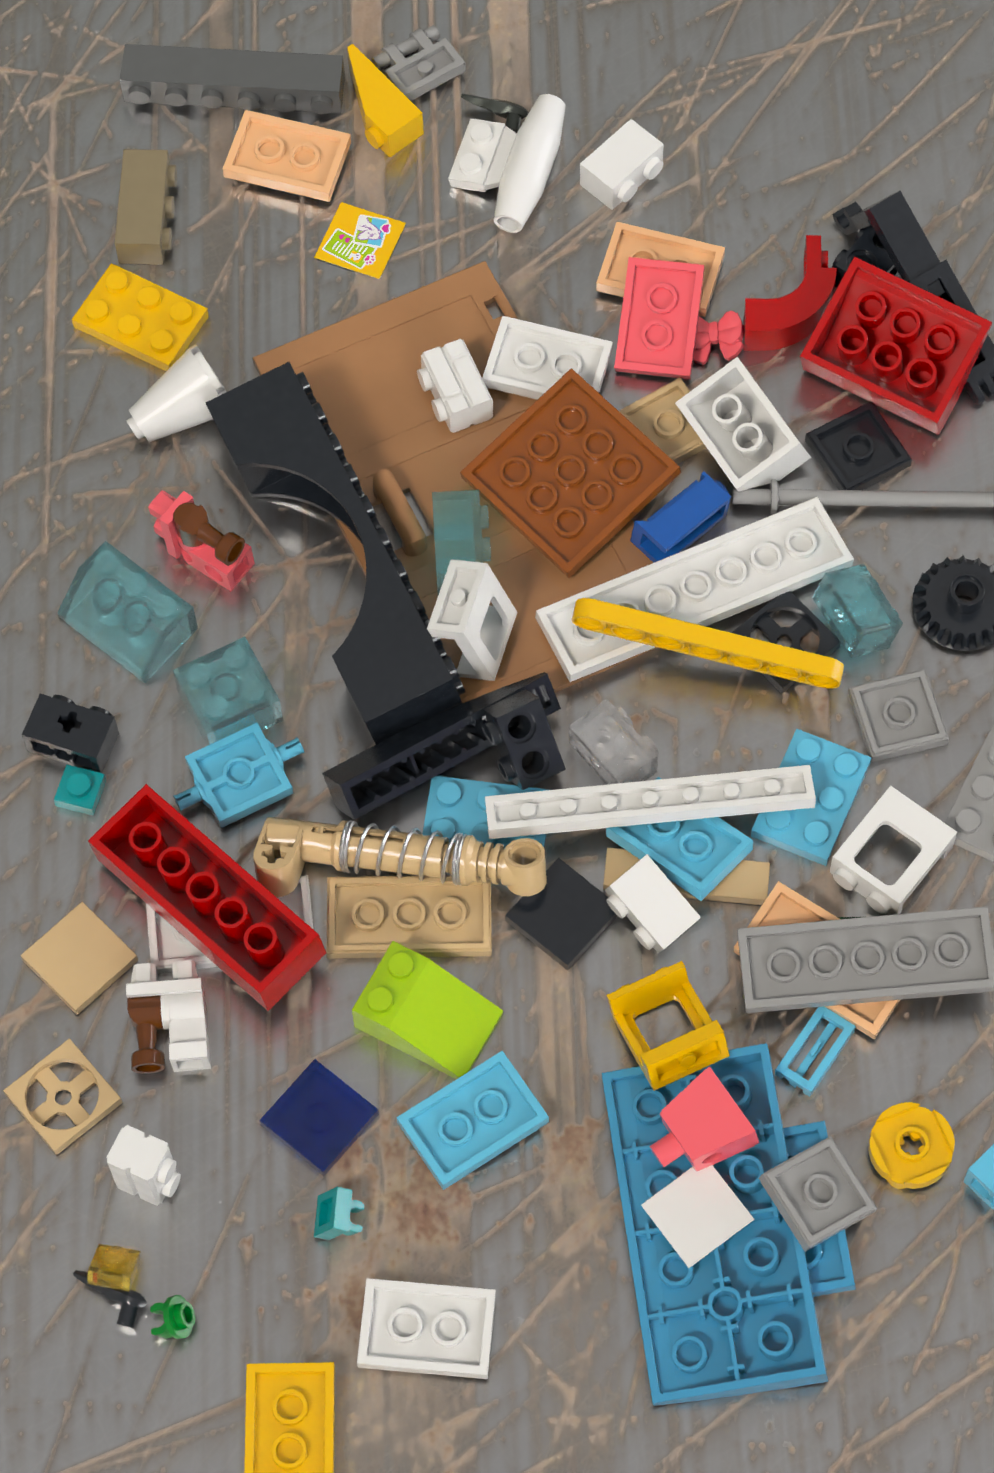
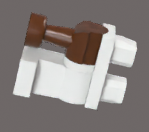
M178 960L173 962V980L158 981L156 964L141 963L133 966L131 983L126 984L127 1010L132 1025L136 1029L139 1048L131 1056V1070L133 1072L150 1074L165 1069V1055L161 1050L156 1049L157 1030L169 1029V1060L174 1072L211 1069L205 990L202 979L198 977L194 960Z

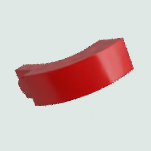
M806 235L804 279L797 289L779 298H745L743 351H770L785 348L800 342L813 333L834 295L837 268H828V251L821 250V235Z

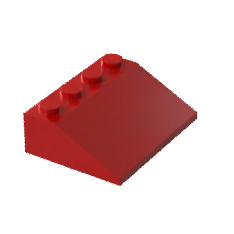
M854 257L802 351L800 359L803 370L869 402L872 401L873 404L939 435L959 399L991 329L992 322Z

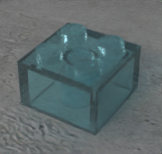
M242 637L173 670L177 691L207 746L255 723H258L263 731L283 721L280 700L246 637Z

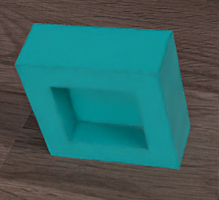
M66 764L54 797L55 806L94 816L107 781L105 774Z

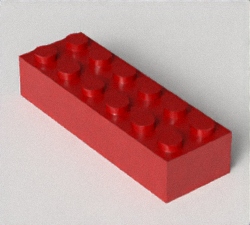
M147 784L88 840L98 861L267 1011L326 954L320 935Z

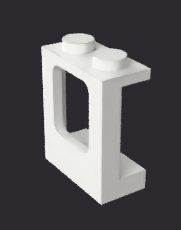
M451 559L427 630L432 637L455 640L463 652L457 668L460 677L495 681L518 612L488 563Z
M890 785L834 854L830 873L833 874L834 880L841 887L849 891L854 889L864 896L867 903L875 911L881 914L888 913L889 915L901 914L904 902L940 858L944 860L952 850L957 831ZM882 825L891 826L917 844L921 849L918 856L893 885L884 884L854 861L856 855Z

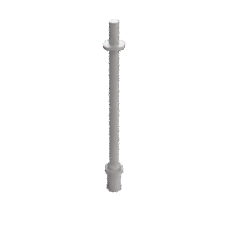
M771 479L770 489H747L740 492L737 489H733L732 497L733 504L770 505V514L777 513L778 505H798L815 497L819 498L822 505L994 508V492L779 489L776 479Z

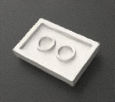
M502 316L482 379L487 388L538 400L572 368L599 393L612 353L613 342Z
M366 1278L357 1357L358 1368L488 1379L496 1290Z

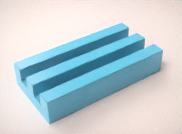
M825 1006L818 1007L775 1069V1075L780 1079L784 1077L794 1088L798 1086L803 1090L804 1094L810 1097L855 1032L856 1026ZM824 1018L829 1021V1024L796 1072L789 1069L822 1019ZM836 1028H840L843 1031L809 1081L803 1078Z

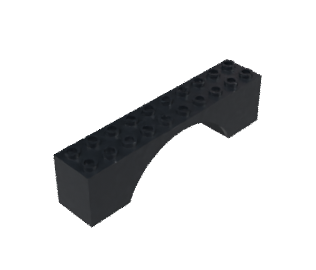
M287 362L205 402L252 498L280 497L313 505L342 522L356 536L364 548L366 586L363 602L352 630L343 644L332 655V658L375 744L432 716L462 704L460 695L466 693L457 669L450 656L447 655L441 639L432 637L427 630L430 620L416 590L414 591L403 564L397 558L383 526L381 527L373 506L367 495L364 494L357 475L351 464L348 463L341 444L335 433L332 432L325 413L319 402L316 401L303 371L296 374L290 362Z

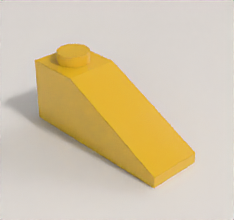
M351 44L347 47L349 71L365 127V136L375 149L380 148L390 158L424 134L423 113L354 44Z

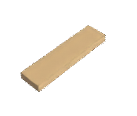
M607 848L603 891L640 859L625 849ZM742 860L703 900L763 905L768 896L770 863ZM671 881L684 898L697 899Z

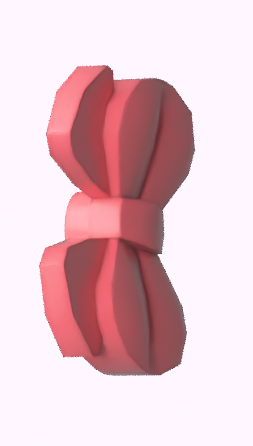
M728 311L718 322L713 321L710 323L699 316L693 357L695 363L704 365L708 362L712 344L719 343L723 357L727 361L734 359L740 354L744 348L742 343L744 325L738 313Z

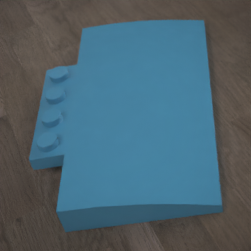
M767 1043L728 1050L729 1057L653 1091L640 1066L602 1073L654 1406L739 1396L828 1382L814 1297L856 1290L845 1230L805 1252L758 1179L766 1171L828 1138L825 1121L783 1128L772 1061ZM711 1067L756 1130L759 1143L754 1147L713 1165L755 1220L692 1267L688 1268L641 1204L693 1167L683 1154L663 1168L649 1146L669 1133L660 1117L662 1109L705 1069Z

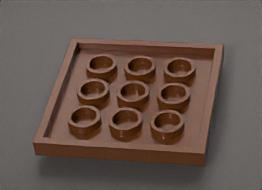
M571 368L472 460L460 474L465 482L563 574L570 578L681 473L680 466Z

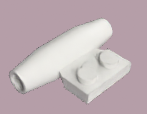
M551 94L540 95L517 133L505 126V123L470 118L448 180L451 187L486 192L488 189L499 187L494 223L498 228L506 232L517 233L522 230L543 194L560 146L566 108L565 103L557 96Z

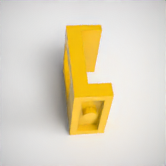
M682 961L669 967H663L654 974L632 984L623 985L616 991L606 995L613 1020L653 1091L730 1056L723 1029L717 1020L712 1021L689 982L686 967ZM669 1001H678L695 1030L650 1049L634 1021L635 1018Z

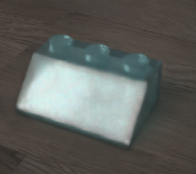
M107 541L78 568L57 612L58 617L144 683L198 629L194 607Z

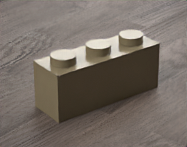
M123 149L115 233V248L119 264L164 265L165 250H171L172 231L171 228L167 227V220L174 218V196H170V187L177 186V166L170 165L168 150Z

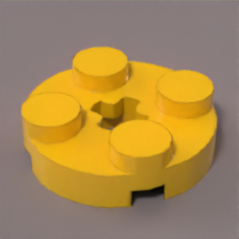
M904 1102L889 1107L881 1113L870 1133L868 1145L870 1160L876 1171L892 1187L897 1189H918L937 1182L948 1170L952 1161L955 1139L951 1126L942 1114L934 1109L930 1111L927 1108L919 1107L920 1104ZM910 1136L912 1141L920 1140L923 1145L918 1148V1154L911 1155L909 1152H904L901 1149L904 1145V1137Z

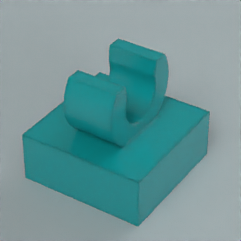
M337 1186L318 1195L314 1237L331 1240L342 1234L352 1236L362 1231L363 1226L353 1224L350 1221V1212L358 1213L364 1210L365 1207L361 1201L352 1200L353 1190Z

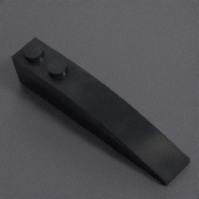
M545 672L457 705L415 724L323 772L322 775L336 808L355 820L493 746L484 731L483 724L487 723V719L483 709L526 689L539 697L546 716L558 711L561 707L548 674ZM520 715L510 720L508 731L517 728L520 723Z

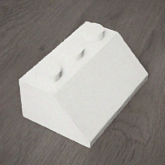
M738 357L675 402L738 492L769 484L771 479L780 481L811 458Z

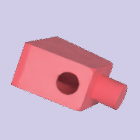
M708 1067L662 1109L660 1117L669 1133L649 1147L663 1168L684 1154L696 1171H700L754 1147L759 1143L756 1130L711 1067Z

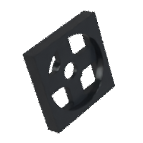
M791 591L775 597L731 632L750 637L751 632L758 628L769 639L770 643L777 644L779 637L787 636L792 640L790 648L804 651L800 647V640L813 631L819 637V647L815 654L827 657L839 649L841 645V640ZM780 610L792 611L800 620L790 628L780 627L771 616ZM761 673L781 694L796 683V681Z

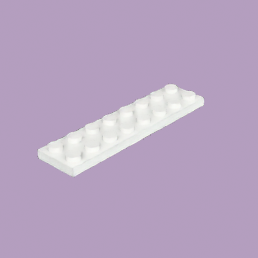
M815 497L536 610L535 618L569 682H572L655 648L654 646L576 626L572 623L571 619L575 602L578 599H596L706 627L772 600L788 591H794L850 568L853 565L854 558L819 498Z

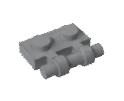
M434 25L425 30L420 28L409 34V38L397 45L391 43L382 48V53L371 58L372 63L379 70L390 66V68L384 70L385 76L410 101L466 71L465 61L447 38L434 44L432 43L440 38L439 31ZM415 51L418 52V53H416V54H414V55L408 57L407 59L405 58V56H407V55H409V54H411V53H413V52H415Z

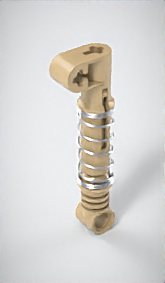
M268 817L264 822L253 855L257 881L276 897L286 896L295 890L305 862L333 865L337 871L349 873L354 868V872L357 874L361 868L376 870L377 876L381 874V871L397 873L399 879L402 878L403 874L419 875L420 881H423L424 876L440 878L442 884L445 883L446 873L448 872L456 886H468L472 882H479L480 878L482 883L488 884L491 879L492 884L496 885L501 880L502 885L507 886L512 893L520 896L538 894L547 884L545 849L541 843L534 839L520 838L507 844L505 849L501 843H497L494 848L492 842H487L484 847V843L477 841L473 835L457 833L449 842V839L443 837L442 833L438 830L431 835H423L418 828L412 829L409 833L400 832L399 828L395 825L391 826L388 830H380L375 823H371L366 828L358 827V824L351 820H343L337 825Z

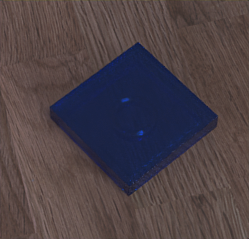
M314 1059L259 1121L262 1127L321 1175L325 1176L379 1115V1110L319 1061Z

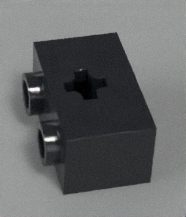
M41 693L22 733L28 752L99 773L103 772L119 735L115 716H112L109 711L97 706H91L89 709L76 705L71 699L62 695H53L51 697Z

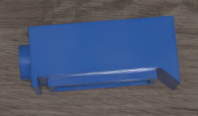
M702 472L699 482L695 480L650 516L647 521H634L630 541L653 563L682 552L726 517L732 496L720 481L713 480L706 472Z

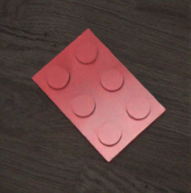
M629 257L614 365L616 372L691 380L705 272L704 265Z

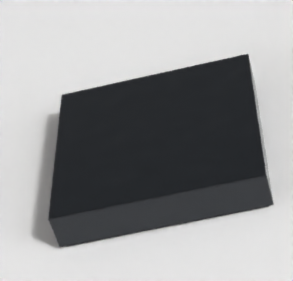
M872 401L805 435V442L838 490H864L911 466L912 458Z
M558 858L546 870L547 884L544 889L532 896H522L505 915V921L566 970H569L618 915L606 902V899L609 898L607 895Z

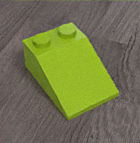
M392 941L352 1008L355 1028L458 1079L469 1072L474 1066L501 1019L503 1010L432 960Z

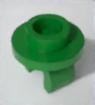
M181 1295L170 1296L166 1299L165 1303H155L150 1307V1312L163 1315L164 1318L162 1326L151 1329L152 1335L165 1339L171 1337L182 1339L190 1335L195 1323V1312L192 1305Z

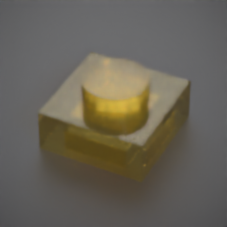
M99 1244L88 1269L87 1284L130 1291L140 1266L141 1251Z

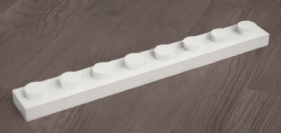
M810 765L485 796L489 839L815 808L816 804Z

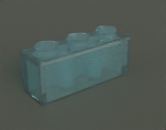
M479 490L432 492L437 598L451 559L481 563L491 561L490 537L482 538V529H489L488 505H480Z

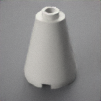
M195 344L129 409L132 417L126 421L138 440L145 436L149 442L213 420L205 402L227 391Z

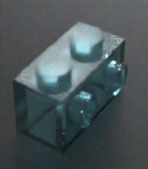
M864 564L825 573L812 597L850 658L890 648L903 625L897 611L891 606L881 591L878 582L872 577Z

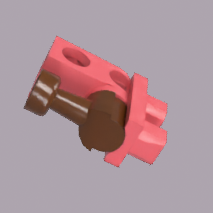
M162 490L149 504L150 514L157 518L153 526L154 531L164 538L168 554L176 559L182 554L183 559L189 565L230 592L255 564L252 548L245 543V539L234 532H228L223 535L209 524L205 508L201 504L199 506L195 505L193 496L185 491L176 499Z

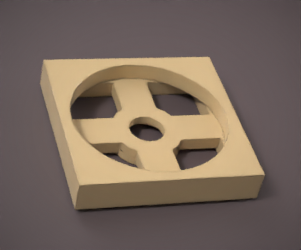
M70 1038L3 1090L5 1096L56 1156L123 1103L120 1096ZM61 1062L78 1064L84 1071L70 1082L60 1081L52 1072V1069ZM38 1081L47 1092V1100L31 1112L27 1108V1090ZM96 1084L99 1089L98 1101L94 1111L89 1115L80 1104L81 1095ZM62 1090L71 1093V1100L65 1105H60L55 1101L57 1093ZM56 1115H67L75 1127L51 1129L43 1125Z

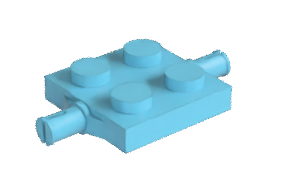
M252 724L185 756L186 763L194 777L195 786L177 795H173L174 800L180 811L202 801L211 809L220 828H223L294 794L293 787L284 772L283 762L301 753L303 754L302 744L296 737L276 748L273 743L266 739L259 724Z

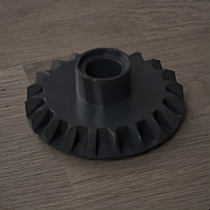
M962 555L959 559L950 560L947 557L939 564L933 563L928 571L922 573L914 588L912 608L918 625L929 638L944 647L961 651L978 650L994 644V564L988 566L982 563L980 558L970 560ZM965 595L972 598L973 601H962L957 596Z

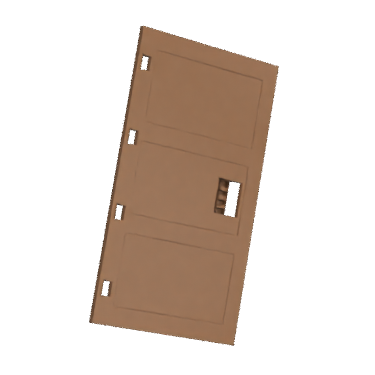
M486 261L253 357V363L260 375L287 362H290L296 374L303 371L316 401L319 402L325 413L332 432L335 433L341 444L348 463L351 464L357 475L364 494L367 495L373 507L382 503L394 524L402 542V547L394 550V552L403 564L414 591L416 590L429 620L451 559L488 563L518 613L495 681L460 677L466 693L460 695L462 703L543 672L548 674L556 693L658 648H652L569 682L535 618L536 610L652 564L653 562L630 541L634 526L633 520H630L576 573L568 578L465 482L460 474L472 460L537 400L487 388L493 399V417L488 421L477 425L471 424L470 427L453 433L450 432L445 421L439 422L432 408L431 401L434 400V396L431 390L425 392L420 385L417 370L421 369V355L423 352L439 346L442 348L445 344L458 339L464 340L481 377H483L502 316L493 319L486 306L496 301L504 316L518 319ZM410 492L432 535L426 537L404 493ZM336 519L366 576V560L362 544L342 522ZM440 638L447 655L450 656L457 669L463 652L454 639Z

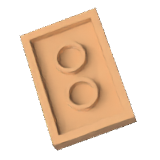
M245 110L223 166V175L225 178L330 202L351 145V134Z
M616 222L596 282V291L624 297L629 257L702 264L705 266L699 316L706 317L725 256V247Z

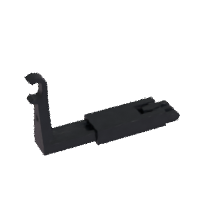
M901 190L863 210L855 201L832 214L836 225L845 235L872 225L903 280L977 315L948 261L940 262ZM987 335L964 385L976 405L985 401L982 390L988 397L994 396V344L989 335Z

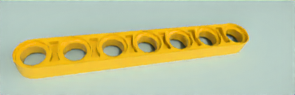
M581 598L575 602L571 619L572 623L586 630L816 687L833 689L841 685L844 664L831 657L596 599Z

